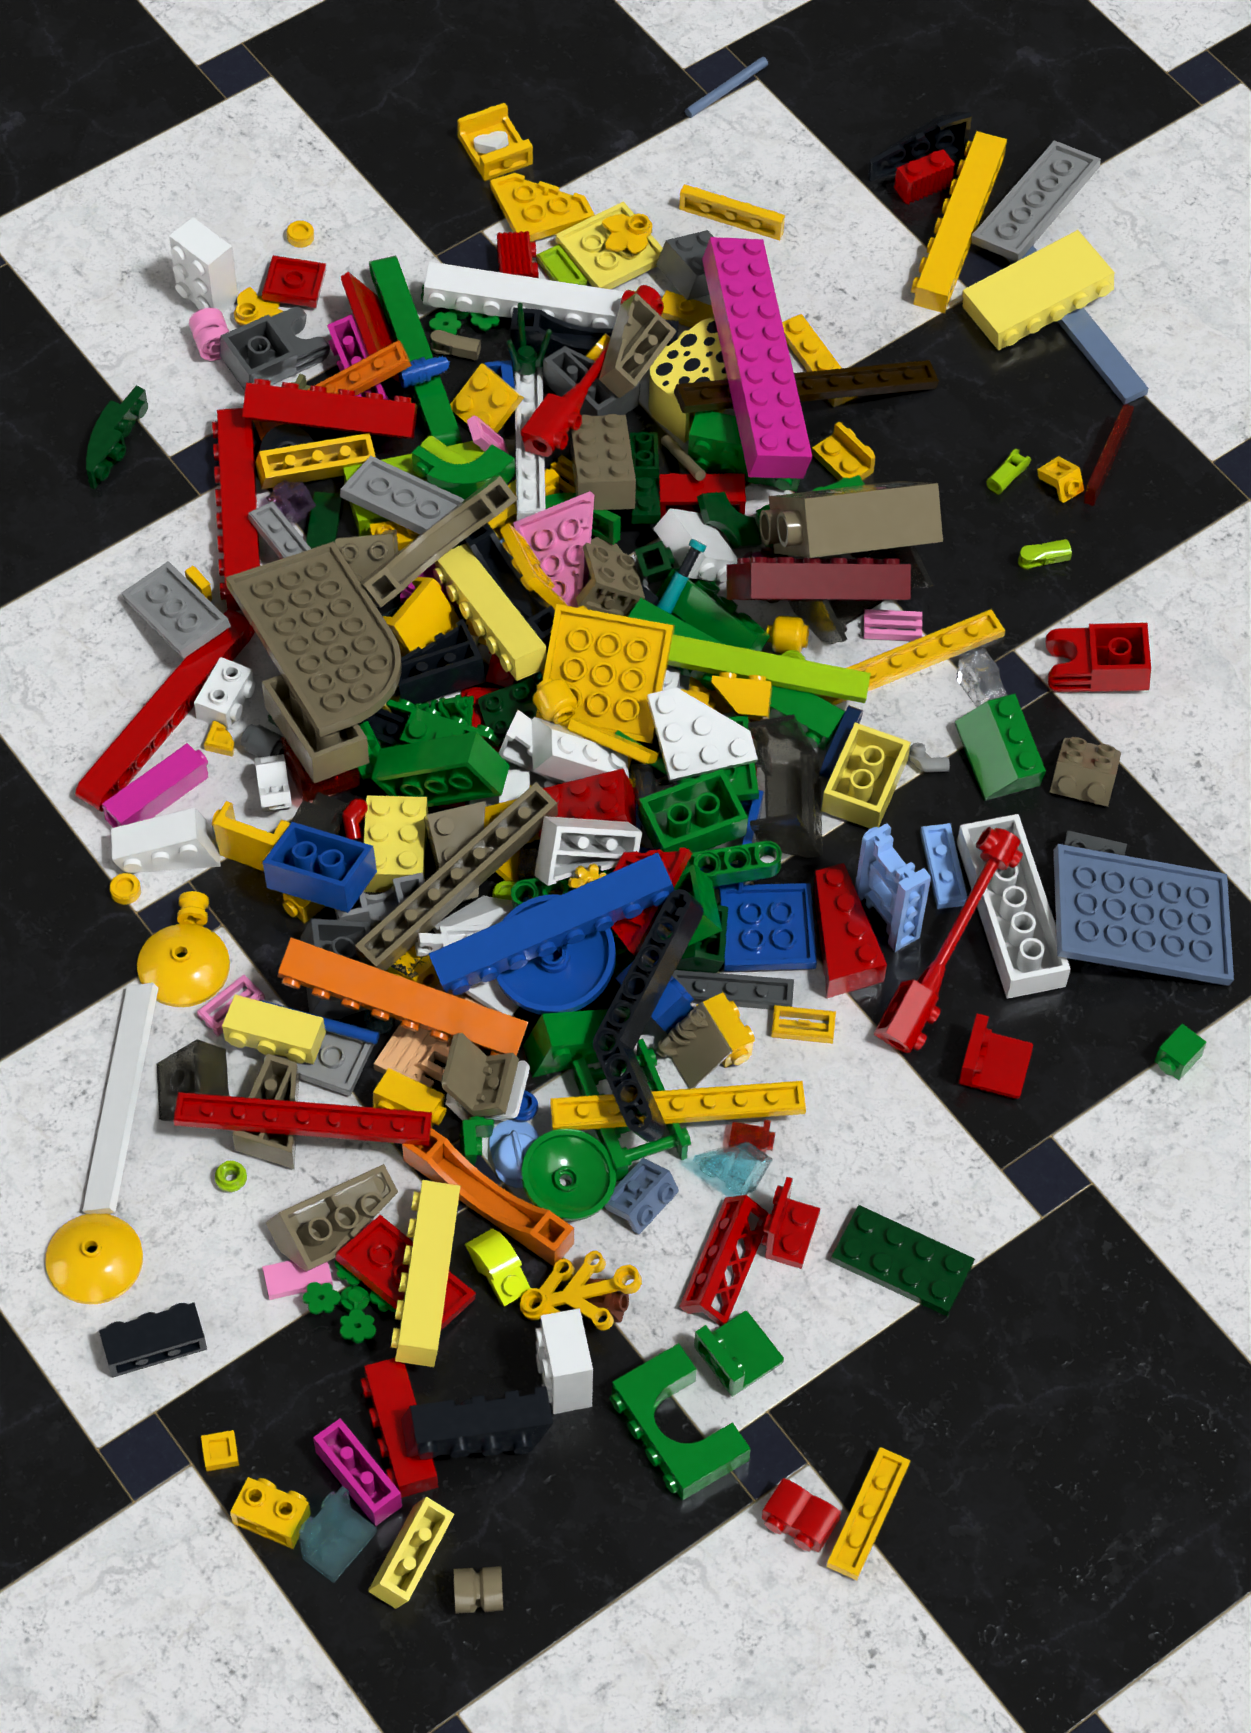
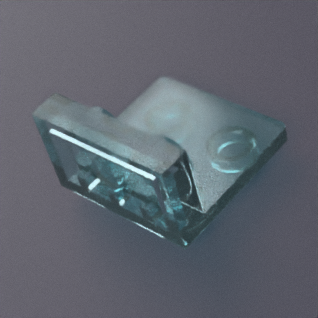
M344 1486L336 1493L332 1491L324 1499L321 1505L322 1510L315 1518L309 1517L299 1530L303 1560L333 1583L377 1533V1528L351 1508L349 1491Z

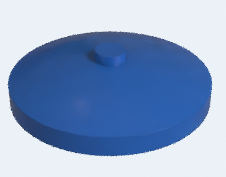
M543 895L529 899L510 911L502 921L560 895ZM609 928L605 931H594L587 934L582 941L560 946L549 956H538L529 960L525 966L519 969H508L499 973L496 981L503 993L513 1003L529 1012L542 1015L544 1013L578 1011L597 999L611 980L616 963V948L612 931Z

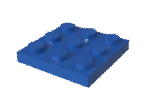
M811 883L744 885L742 894L736 893L738 890H734L738 889L739 885H728V888L720 887V905L728 907L724 971L816 969L817 958Z

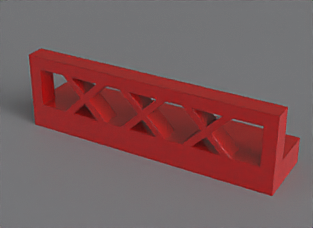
M747 1195L726 1197L679 1306L687 1314L703 1312L719 1326H723L729 1320L765 1233L763 1229L768 1212ZM750 1212L759 1218L755 1229L751 1231L748 1222ZM743 1238L746 1251L743 1257L739 1258L736 1245L738 1240ZM732 1265L734 1279L732 1284L727 1286L725 1271L728 1266ZM718 1293L721 1295L723 1304L720 1313L711 1306L715 1295Z

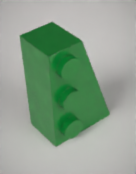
M608 1009L542 1014L523 1045L532 1078L572 1069L573 1061L585 1058L587 1065L598 1063L599 1060L593 1048V1039Z

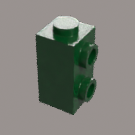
M663 541L634 550V562L643 586L666 579L671 569L674 568L673 564L675 561L670 547H664Z

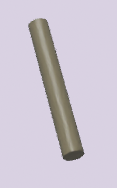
M665 435L661 439L662 445L696 480L701 481L705 478L706 473L669 435Z

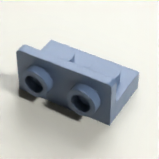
M642 1158L615 1187L605 1209L628 1220L633 1231L640 1234L663 1208L672 1201L679 1192V1189L670 1170Z

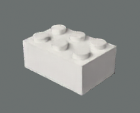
M192 217L169 235L170 252L176 281L175 288L183 298H188L195 303L199 310L216 308L223 313L237 302L238 297L232 246Z
M580 1308L541 1315V1328L535 1329L537 1338L535 1342L537 1350L536 1362L539 1374L542 1373V1387H547L549 1403L552 1405L553 1414L592 1407L593 1367Z

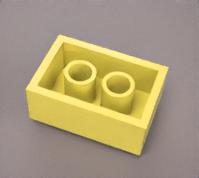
M855 722L824 790L821 811L870 829L873 827L879 828L907 764L911 742Z
M367 795L366 803L368 810L365 814L364 843L372 845L374 848L377 873L364 892H386L392 887L394 878L423 873L425 880L427 830L424 817L428 814L427 797Z

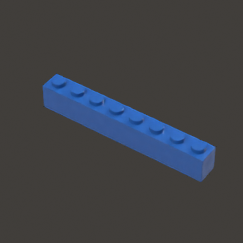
M657 852L431 952L429 956L445 992L451 995H460L467 992L470 986L481 981H492L499 976V973L508 969H519L533 958L549 956L560 946L582 941L587 934L594 931H605L621 919L637 917L644 909L653 905L661 906L668 895L675 889Z

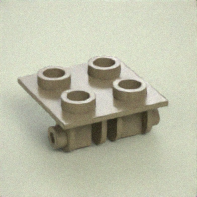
M703 1002L691 1010L681 1022H678L676 1027L672 1028L658 1042V1047L656 1048L657 1053L661 1057L670 1056L690 1089L695 1088L733 1052Z

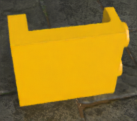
M506 103L491 106L488 109L466 115L457 120L458 138L484 181L533 164V146L529 139H521L508 117ZM495 131H504L508 134L509 144L506 147L486 154L475 150L474 138L479 135L490 134Z
M417 577L412 581L416 590L393 617L382 616L398 641L401 658L417 647L423 649L434 642L436 635L439 633L445 635L456 628V622L460 621L454 606L447 600L440 584L434 578Z
M228 801L224 803L221 810L218 809L212 819V826H214L216 835L215 840L218 844L220 856L264 871V859L291 824L281 820L274 834L236 821L233 804Z

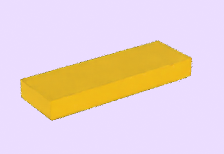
M570 719L568 724V731L641 763H656L659 756L658 752L582 719Z

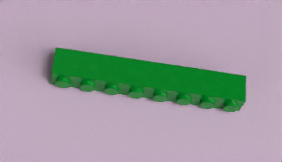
M643 598L639 599L628 616L675 625L674 635L723 644ZM675 667V669L680 670V674L691 676L700 681L705 688L712 691L715 690L711 682L712 676L719 675ZM772 685L769 721L777 724L778 728L783 732L793 733L802 738L810 747H818L824 751L836 733L845 711L813 693Z

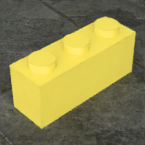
M234 995L222 1024L225 1041L238 1048L246 1046L257 1049L265 1055L267 1053L280 1055L299 1064L306 1062L314 1065L326 1034L324 1018L239 995Z
M428 1497L416 1503L368 1592L395 1609L408 1602L448 1528L454 1513Z

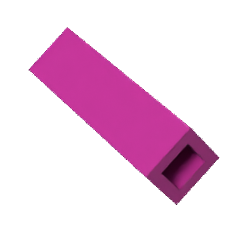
M186 743L102 804L105 820L115 828L155 817L209 778L207 758L200 750L197 749L195 751Z

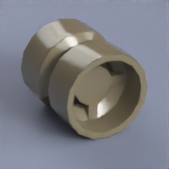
M501 1566L482 1567L479 1573H476L473 1568L454 1569L455 1613H474L477 1607H481L484 1612L503 1611Z

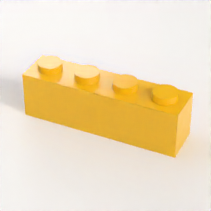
M370 433L259 451L255 464L261 489L343 476L344 467L363 464L370 456L375 458L376 456Z

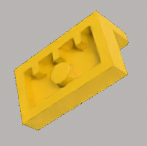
M841 422L834 424L832 435L812 447V455L838 481L860 475L861 479L864 480L874 473L876 457L873 450L869 446L864 445L856 438L855 433L850 428H846Z

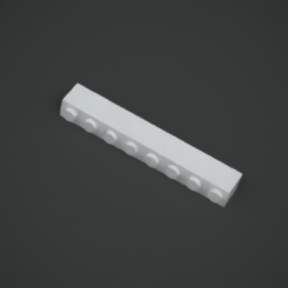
M429 262L424 284L423 305L512 318L513 307L518 308V303H522L523 308L542 310L567 323L591 328L612 329L614 328L624 291Z

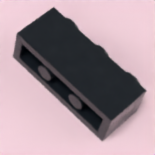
M195 1302L190 1304L178 1303L171 1306L169 1310L159 1313H144L135 1320L125 1323L121 1321L113 1322L107 1325L105 1329L99 1330L112 1378L207 1350Z

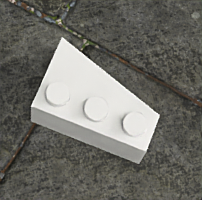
M196 808L111 828L112 860L124 873L221 867L215 831Z
M544 816L534 876L549 886L556 884L558 880L569 877L578 878L575 873V869L578 866H583L587 871L588 866L592 863L596 864L601 871L615 868L623 852H639L642 831L631 823L623 821Z

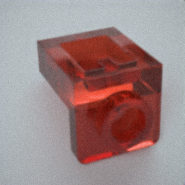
M765 1120L763 1127L733 1122L727 1155L765 1161L766 1150L773 1151L776 1132L770 1131L771 1121Z

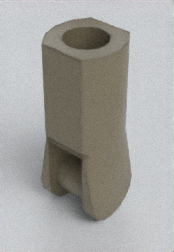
M435 330L430 335L432 341L430 349L435 354L453 355L477 360L479 357L481 340L454 335L442 330Z

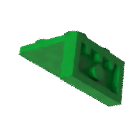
M748 1311L742 1312L713 1332L706 1325L695 1331L694 1348L732 1397L784 1362V1357Z

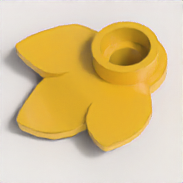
M617 214L602 221V225L612 232L606 240V249L620 252L628 248L635 255L647 247V237L652 233V223L646 215L634 214L629 217L624 214Z
M248 287L237 297L238 305L234 311V319L237 324L243 326L268 314L272 317L283 311L278 309L280 302L262 300V295L257 296V293L251 287Z

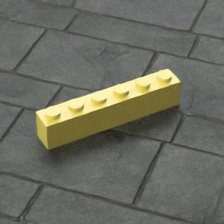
M463 544L455 547L435 562L436 568L433 569L435 580L445 587L449 599L459 605L462 616L472 622L476 634L486 640L489 651L492 654L496 653L503 669L506 672L509 671L516 681L544 670L547 659L546 645L467 545Z
M422 1180L420 1192L414 1191L411 1210L417 1211L416 1219L410 1218L407 1237L413 1238L412 1246L406 1245L403 1264L409 1265L408 1273L402 1272L399 1292H404L405 1295L404 1301H397L395 1320H401L400 1329L393 1328L391 1348H397L396 1362L434 1367L459 1201V1185Z

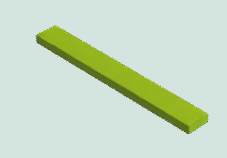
M674 634L668 665L716 675H719L720 672H730L737 674V678L749 679V675L765 676L766 681H771L773 686L860 703L866 702L871 674Z

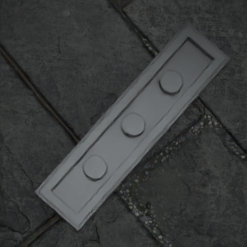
M675 970L672 975L693 997L694 1000L691 1003L699 1004L723 992L728 1001H733L737 1007L774 1010V1005L792 1007L794 979Z

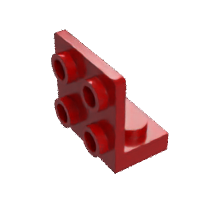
M977 1013L962 1066L959 1084L1019 1099L1033 1044L992 1033V1029L986 1028L989 1016Z
M786 1177L784 1186L778 1185L772 1203L774 1206L772 1213L767 1215L763 1229L765 1233L761 1245L766 1246V1259L802 1269L821 1208L790 1199L793 1178Z

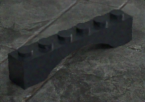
M513 307L510 337L515 351H518L520 348L518 308ZM523 308L526 346L533 347L536 352H539L548 329L552 331L545 353L552 354L566 346L586 356L605 333L610 337L612 335L613 328L578 326L557 319L539 309ZM666 320L677 331L666 346L671 345L678 339L679 321Z
M486 523L461 541L462 545L466 544L546 645L548 653L555 610L534 590L529 592L520 581L523 575L512 565V559L501 544L496 533Z

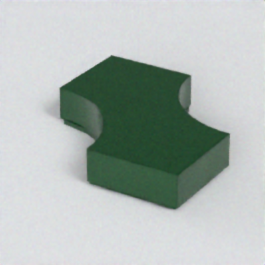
M725 492L702 493L697 496L704 525L714 526L722 531L733 549L752 548L762 544L755 517L745 516L738 512L729 502Z

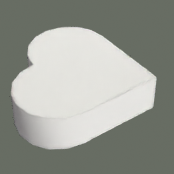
M504 131L482 134L474 138L475 150L483 154L501 149L509 144L508 134Z

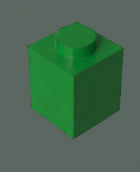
M1182 1023L1159 1047L1155 1062L1165 1074L1172 1075L1180 1080L1202 1057L1207 1042Z

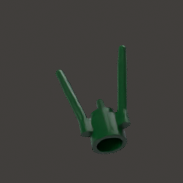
M518 303L520 348L516 352L511 340L507 341V346L513 362V371H517L521 375H532L537 371V367H543V358L552 331L550 329L546 331L537 356L533 347L526 346L523 304Z

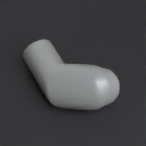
M913 743L910 746L909 760L921 771L949 772V757L931 758L926 753L925 745L922 743Z

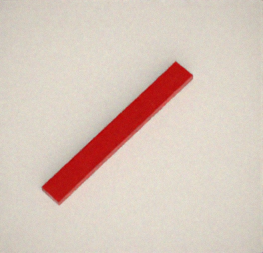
M178 1092L174 1125L429 1146L432 1112Z

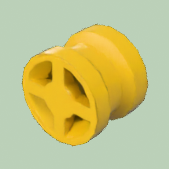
M196 891L180 894L178 904L181 910L177 913V921L180 924L204 926L208 922V914L205 912V909L209 906V897Z

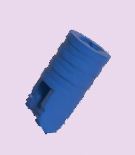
M443 356L427 360L421 357L410 361L412 366L397 373L402 388L406 389L410 386L430 382L431 377L445 373L444 371L449 369L450 361Z

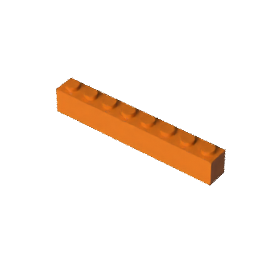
M290 938L278 971V977L283 979L282 984L291 988L300 989L301 985L313 989L311 994L326 1000L333 996L341 999V1005L347 1008L359 1010L361 1006L372 1010L371 1015L385 1021H388L390 1017L400 1020V1026L418 1032L419 1028L431 1031L430 1036L443 1042H448L449 1038L453 1039L456 1033H463L479 1049L490 1052V1055L513 1053L517 1056L528 1025L527 1021L294 938Z

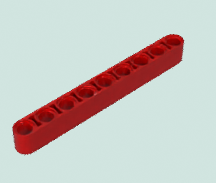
M228 609L223 613L228 618L231 627L188 655L81 779L75 791L77 798L103 812L102 804L131 782L195 706L194 701L219 658L222 657L233 661L251 640L255 631L245 616L233 609Z

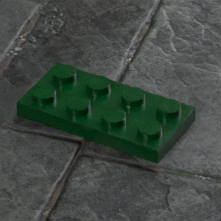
M858 1205L831 1256L832 1263L947 1317L975 1261V1258L861 1205Z

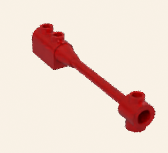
M641 285L636 291L626 290L624 292L621 304L637 293L660 316L662 315L664 303L660 294L654 288ZM609 343L578 384L562 397L551 393L547 394L520 431L526 452L549 457L556 448L565 449L568 443V431L570 429L578 430L582 424L580 410L588 389L601 373Z
M988 827L979 836L976 848L982 851L980 858L986 864L937 957L917 981L913 979L900 983L873 1034L895 1049L910 1053L912 1049L918 1051L924 1045L927 1035L922 1033L926 1022L933 1024L940 1015L941 1009L936 1006L939 999L938 994L946 970L945 966L996 869L1007 870L1008 866L1014 868L1022 859L1023 853L1018 850L1021 841L1013 833L1001 828L992 829Z

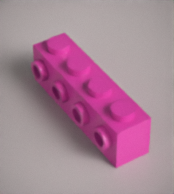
M353 314L327 325L332 339L328 340L334 356L339 354L340 360L336 361L340 371L368 357ZM382 383L356 395L366 397L367 392L383 394V399L388 400Z

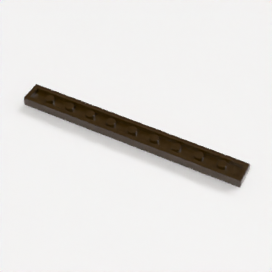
M930 360L794 373L800 402L936 389L939 383ZM728 379L676 384L674 394L682 413L734 408Z

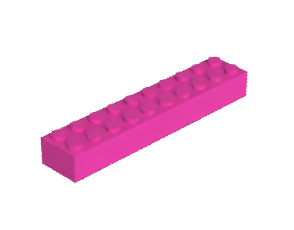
M710 237L702 262L748 477L803 479L813 456L764 240Z

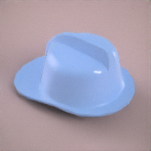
M511 1119L501 1122L493 1129L492 1136L489 1137V1147L495 1171L500 1180L514 1188H523L521 1180L522 1161L530 1145L539 1138L536 1129L526 1121Z

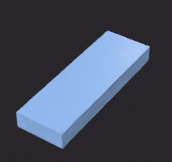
M951 824L922 826L920 834L937 909L963 906L967 900V894Z

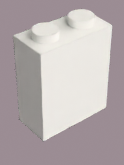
M670 508L653 528L664 545L670 547L673 557L680 566L691 547L689 542L691 539H695L707 546L706 550L701 552L696 559L692 570L689 572V578L724 583L727 580V564H737L738 557L714 526L704 525L701 513Z

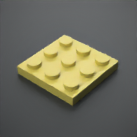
M624 201L555 234V242L560 244L592 287L613 289L657 267L656 264L663 248L652 235L647 237V247L635 255L628 248L620 252L610 251L605 248L606 240L612 232L602 225V221L617 214H624L629 217L634 215Z

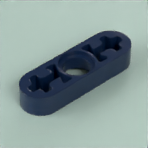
M850 705L847 707L823 760L819 774L820 777L830 779L854 723L860 724L863 710Z

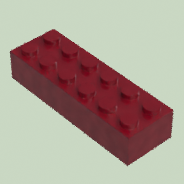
M737 558V564H727V600H911V564H900V559Z

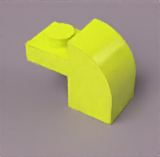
M490 1229L465 1244L478 1272L487 1276L502 1306H506L520 1298L527 1290L531 1289L520 1267L522 1263L508 1240L500 1232Z

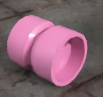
M201 309L189 319L190 330L200 356L209 361L221 359L220 336L229 332V329H227L224 316L219 309Z

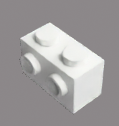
M220 657L194 701L196 718L210 724L213 721H217L229 730L233 721L239 720L245 700L251 698L254 694L256 682L253 679L252 669Z

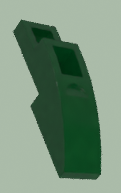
M137 385L121 404L110 400L91 433L86 456V470L89 486L93 489L108 477L115 463L123 459L126 453L124 437L130 434L133 425L139 418L144 417L148 410L146 390Z
M657 432L629 433L636 479L635 509H631L632 524H657L661 520Z

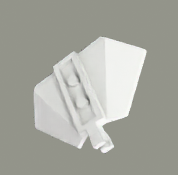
M489 896L478 898L440 921L433 928L436 934L418 933V942L415 944L416 955L428 956L431 952L501 922L514 909L512 900ZM496 979L489 982L481 981L470 986V989L465 992L485 1007L513 1016L519 1008L518 1005L513 1003L503 993Z

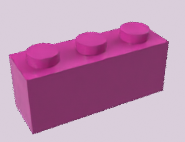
M341 1418L313 1437L315 1452L375 1527L402 1507L401 1492Z

